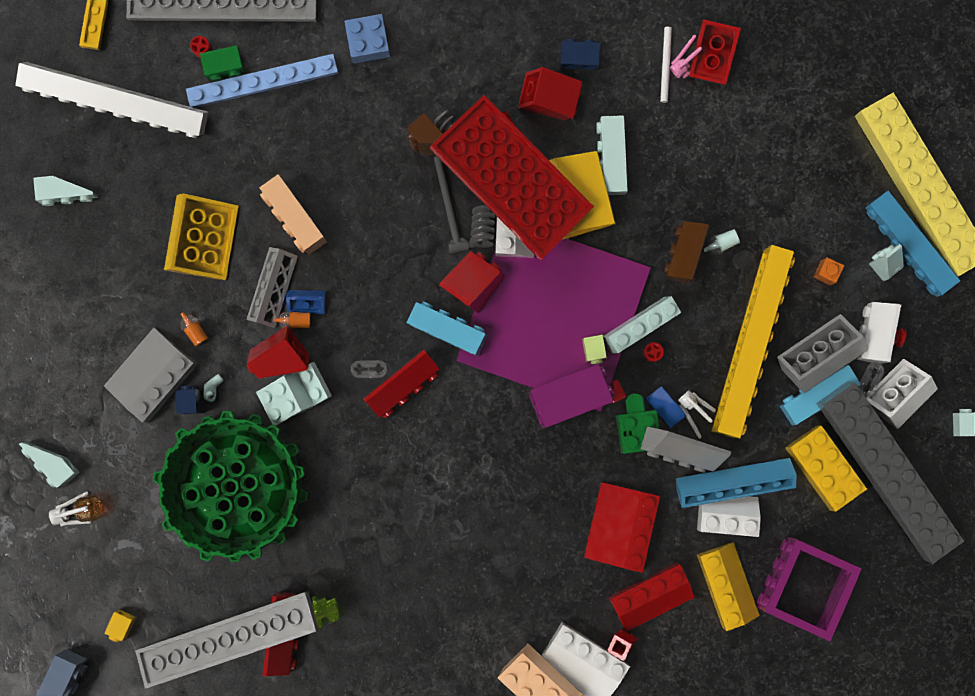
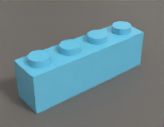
M424 301L422 304L415 303L407 324L477 357L479 356L487 339V335L483 333V328L476 325L472 328L466 325L467 321L459 317L454 320L449 317L450 313L441 309L437 312L432 309V305Z
M845 365L806 393L799 389L800 393L793 396L792 394L783 399L784 403L780 405V408L791 425H797L818 412L820 408L816 403L847 381L855 382L857 386L861 384L850 366Z

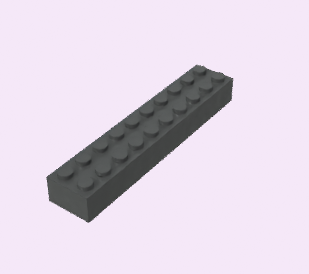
M847 381L816 403L925 561L934 564L964 542L855 382Z

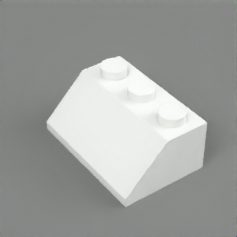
M497 217L496 256L534 258V254Z
M871 302L864 307L863 317L865 319L859 332L864 336L867 351L857 357V360L876 364L890 362L900 314V304Z
M903 359L866 396V399L883 420L899 429L938 388L930 375Z
M747 496L699 505L697 530L700 532L759 537L760 509L758 497Z

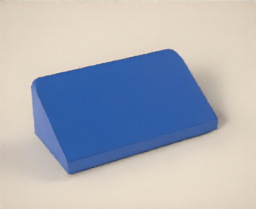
M288 290L286 295L287 313L325 314L326 291Z
M662 386L646 398V401L654 410H657V414L669 428L686 416Z

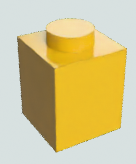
M122 610L115 611L104 634L109 635V639L115 642L126 640L137 617Z

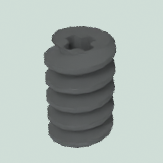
M486 205L476 206L472 209V237L470 242L479 248L492 247L494 244L489 241L494 240V236L491 234L495 233V229L492 227L495 226V221L493 220L496 218V215Z

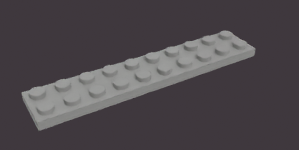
M127 0L126 18L128 20L317 22V0Z
M304 592L135 651L146 689L317 632L319 627L309 592Z

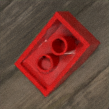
M703 19L695 48L696 50L702 47V50L693 58L689 76L726 85L741 28Z

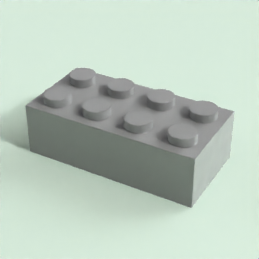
M840 314L777 358L782 371L803 393H806L866 352L867 346L864 336Z

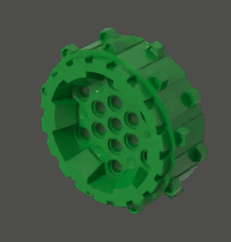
M223 411L219 420H215L212 416L202 418V424L197 425L196 428L190 431L181 428L175 433L177 443L173 448H169L165 454L166 458L162 470L155 472L153 475V481L160 485L159 503L166 517L162 523L164 530L175 531L183 541V544L188 548L194 547L199 550L200 559L210 561L217 555L228 557L231 562H239L243 554H247L254 560L262 556V548L267 544L273 542L281 545L287 539L284 530L288 526L294 527L299 520L296 516L299 503L307 501L309 492L302 488L301 479L305 475L304 467L298 465L295 458L300 450L297 444H287L279 435L280 429L277 426H264L262 416L252 414L248 420H241L235 417L233 411ZM242 444L248 446V452L245 455L240 453V446ZM204 452L210 455V460L207 463H204L201 458ZM237 462L242 465V471L239 474L233 469L234 464ZM216 467H220L223 470L220 478L214 474ZM268 473L274 475L275 480L272 484L267 483L265 480ZM249 477L255 480L253 488H249L246 484ZM230 481L236 485L234 492H230L227 488ZM211 485L217 490L215 496H211L208 493V488ZM192 489L197 492L195 500H191L189 497V492ZM242 496H246L249 499V504L246 507L240 503ZM223 500L229 502L230 507L227 511L221 508ZM256 510L262 514L260 521H256L253 518V513ZM217 519H220L223 522V528L221 530L215 527V521Z

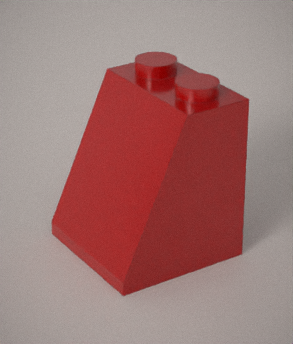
M544 67L526 72L517 109L562 120L572 119L577 113V102L582 93V81Z
M470 251L439 285L479 313L505 275L500 272L502 268L494 262L491 265L487 263V258L479 252L474 254Z
M287 325L250 349L247 369L251 374H255L258 379L305 371L309 367L310 354Z

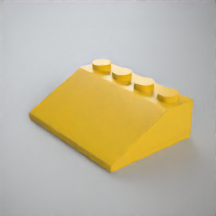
M597 151L549 160L594 206L562 240L616 224Z
M184 193L177 195L164 270L226 280L238 205Z

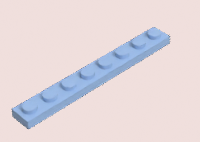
M330 54L187 88L186 92L190 107L197 108L338 74L334 55Z

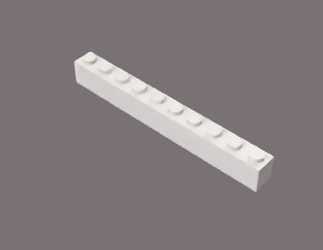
M29 62L19 63L15 86L22 87V90L25 92L34 93V91H37L43 97H59L58 100L62 102H77V106L88 108V106L95 107V111L103 113L110 111L116 117L124 118L128 116L134 122H150V126L161 128V126L168 127V131L179 133V131L186 132V136L197 138V136L203 135L205 132L208 117L207 111Z

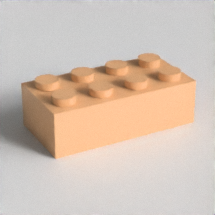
M279 174L259 187L263 192L260 196L269 207H274L271 210L280 223L284 221L283 228L291 238H296L293 242L302 253L306 252L310 255L327 243L324 236Z
M529 644L502 669L498 676V679L516 696H584Z

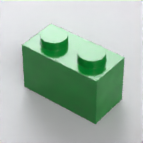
M237 45L200 54L204 75L208 81H220L222 77L226 76L237 77L245 72L241 52Z

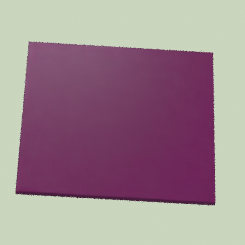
M570 239L561 240L541 261L535 255L534 258L496 256L495 249L491 264L494 262L501 267L502 270L500 272L505 277L480 312L477 313L474 310L469 326L472 328L474 325L483 328V333L487 335V339L478 357L460 349L456 361L532 388H537L597 365H591V361L586 362L582 339L598 335L604 336L634 317L651 267ZM604 342L607 358L602 359L603 363H599L600 368L604 367L607 378L605 381L608 387L611 384L621 352L611 353ZM603 406L598 407L595 410L601 412Z

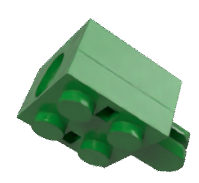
M631 394L625 400L627 414L616 415L621 454L645 451L641 449L646 428L659 429L657 410L646 411L642 395Z

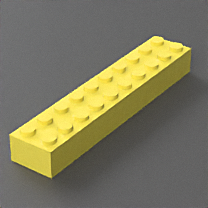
M894 92L861 110L855 115V118L931 245L957 277L974 268L975 227Z

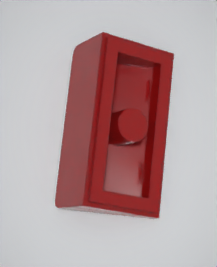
M612 381L610 386L615 397L612 398L613 402L609 404H613L626 397L619 381Z

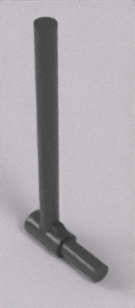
M436 156L434 157V162L453 238L448 244L449 252L453 254L466 251L476 246L472 245L470 241L460 238L443 163Z

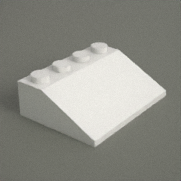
M561 622L541 655L584 696H611L630 668L626 661L608 653L605 648Z

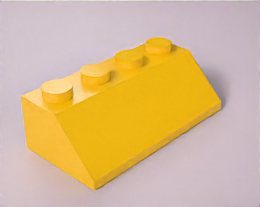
M734 542L697 554L724 630L729 631L743 626L760 616Z

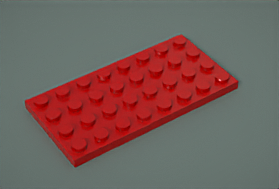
M485 95L430 146V149L540 261L594 207Z

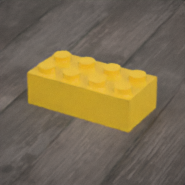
M821 425L813 427L785 447L830 511H838L867 490Z

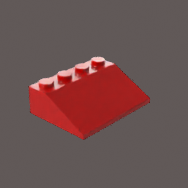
M601 482L584 558L643 573L660 496Z

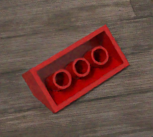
M423 350L363 400L379 418L383 416L387 418L394 412L393 408L396 405L402 406L409 400L407 396L412 392L417 394L424 388L423 383L427 380L431 382L438 377L439 374L437 372L440 369L426 351Z
M677 562L609 596L626 632L695 598L690 583L681 565Z
M277 592L272 596V603L298 594ZM293 639L266 648L262 676L290 675L296 667V658H293L294 650L297 651L299 639Z

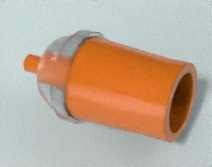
M287 311L281 313L279 318H274V322H279L283 328L285 326H288L290 329L310 328V313Z
M182 312L181 330L186 333L196 347L206 341L208 337L197 318L192 315L186 316Z

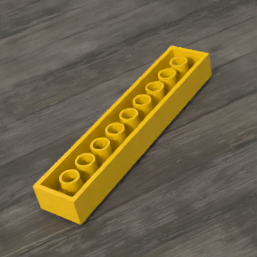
M770 245L763 251L711 432L730 438H740L741 435L744 436L747 424L744 423L746 416L749 417L752 411L751 399L756 396L758 387H755L757 379L760 380L763 368H761V364L768 355L767 343L771 342L774 331L771 330L773 323L776 324L779 317L777 309L778 305L781 306L784 299V294H782L783 288L789 282L790 276L787 274L795 261V257H793L794 251Z

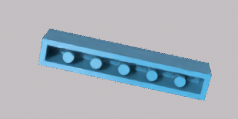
M889 191L883 193L865 207L868 216L878 223L879 230L890 238L891 245L894 247L899 244L902 245L903 260L914 268L915 275L926 283V288L932 295L936 297L943 295L960 282L959 278Z
M790 458L676 478V489L681 507L686 508L796 488L797 474Z

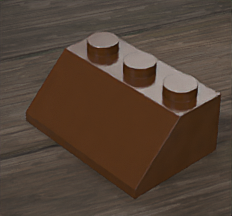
M423 113L406 128L409 146L415 152L419 151L422 155L437 156L430 149V146L443 133Z
M684 221L681 226H677L674 235L677 237L675 244L672 243L669 254L672 255L671 260L666 262L664 268L665 278L686 285L693 280L709 227L708 224Z

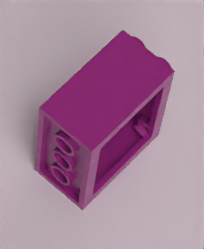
M599 364L530 390L528 394L541 428L549 427L613 402L612 398L615 395L612 387H607L605 381L607 374L604 367L600 368Z
M788 537L781 544L780 550L782 551L779 558L776 557L773 562L772 568L774 570L765 581V591L760 593L757 599L758 608L831 642L861 572V568L797 539ZM803 551L842 568L817 627L779 610L777 604L796 559Z

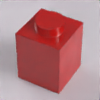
M620 629L614 635L607 652L625 661L631 654L638 638Z

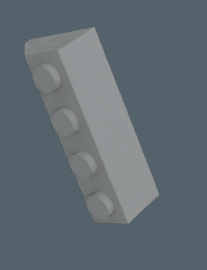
M651 427L646 428L641 446L642 450L648 451V456L658 458L661 455L664 456V461L674 463L677 460L679 461L678 465L687 468L693 465L695 466L694 470L703 473L706 470L715 471L731 454V451Z

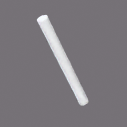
M672 27L664 28L660 100L662 103L668 102Z

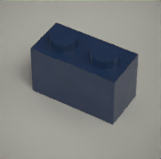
M566 39L562 41L560 69L598 70L600 43H595V40L577 42L575 39Z
M182 386L181 390L175 391L177 414L204 413L203 390H197V387Z

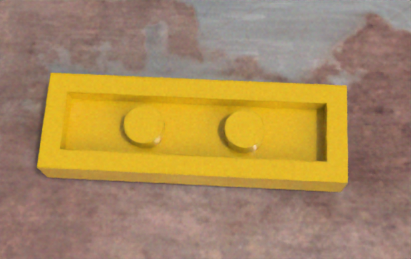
M87 0L79 43L81 48L100 50L109 0Z

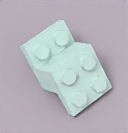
M315 362L310 363L307 370L284 375L256 392L272 425L275 426L311 409L332 396Z

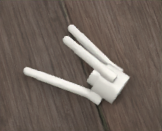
M688 390L678 399L681 403L679 407L685 413L692 429L700 439L699 430L686 408L691 410L694 407L710 423L713 420L697 403H701L712 412H716V409L699 398L694 392L692 393Z
M89 493L80 494L61 505H57L56 509L50 510L49 518L53 525L60 524L61 527L91 523V520H68L70 515L87 510V506L70 511L65 508Z

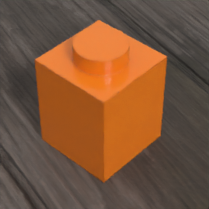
M826 257L821 260L814 278L829 285L835 284L844 265Z

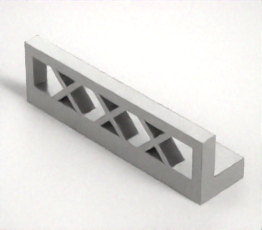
M269 247L246 320L272 328L276 327L277 322H274V318L279 317L298 257L297 255L278 248ZM284 255L290 257L289 265L285 268L282 264ZM282 274L284 278L283 284L278 286L276 280ZM276 292L278 299L277 302L272 304L271 296ZM268 311H271L272 313L270 323L264 321L265 315Z

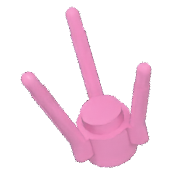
M696 35L692 36L676 59L671 62L672 65L669 68L677 78H686L689 75L690 70L688 68L690 66L688 62L702 50V47H699L685 60L682 58L696 39Z

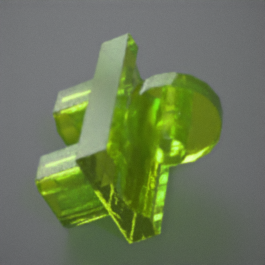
M317 596L312 597V606L319 628L323 626L321 618L327 616L329 622L332 623L339 620L336 598L326 601V598L318 600Z

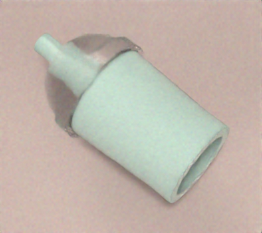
M735 229L712 236L708 241V247L704 248V251L710 250L714 254H721L723 251L739 244L740 240Z

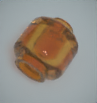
M96 496L80 497L73 506V509L88 507L87 510L74 514L80 522L96 521L104 511L102 501Z

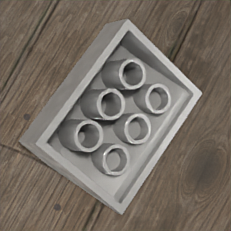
M153 328L107 381L104 387L142 423H148L198 364L156 328Z

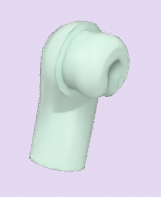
M219 374L204 385V398L208 402H213L216 399V388L224 382Z

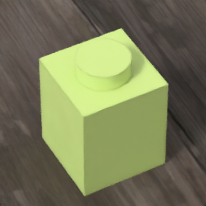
M603 335L583 338L586 362L591 361V365L603 363L602 359L607 358Z

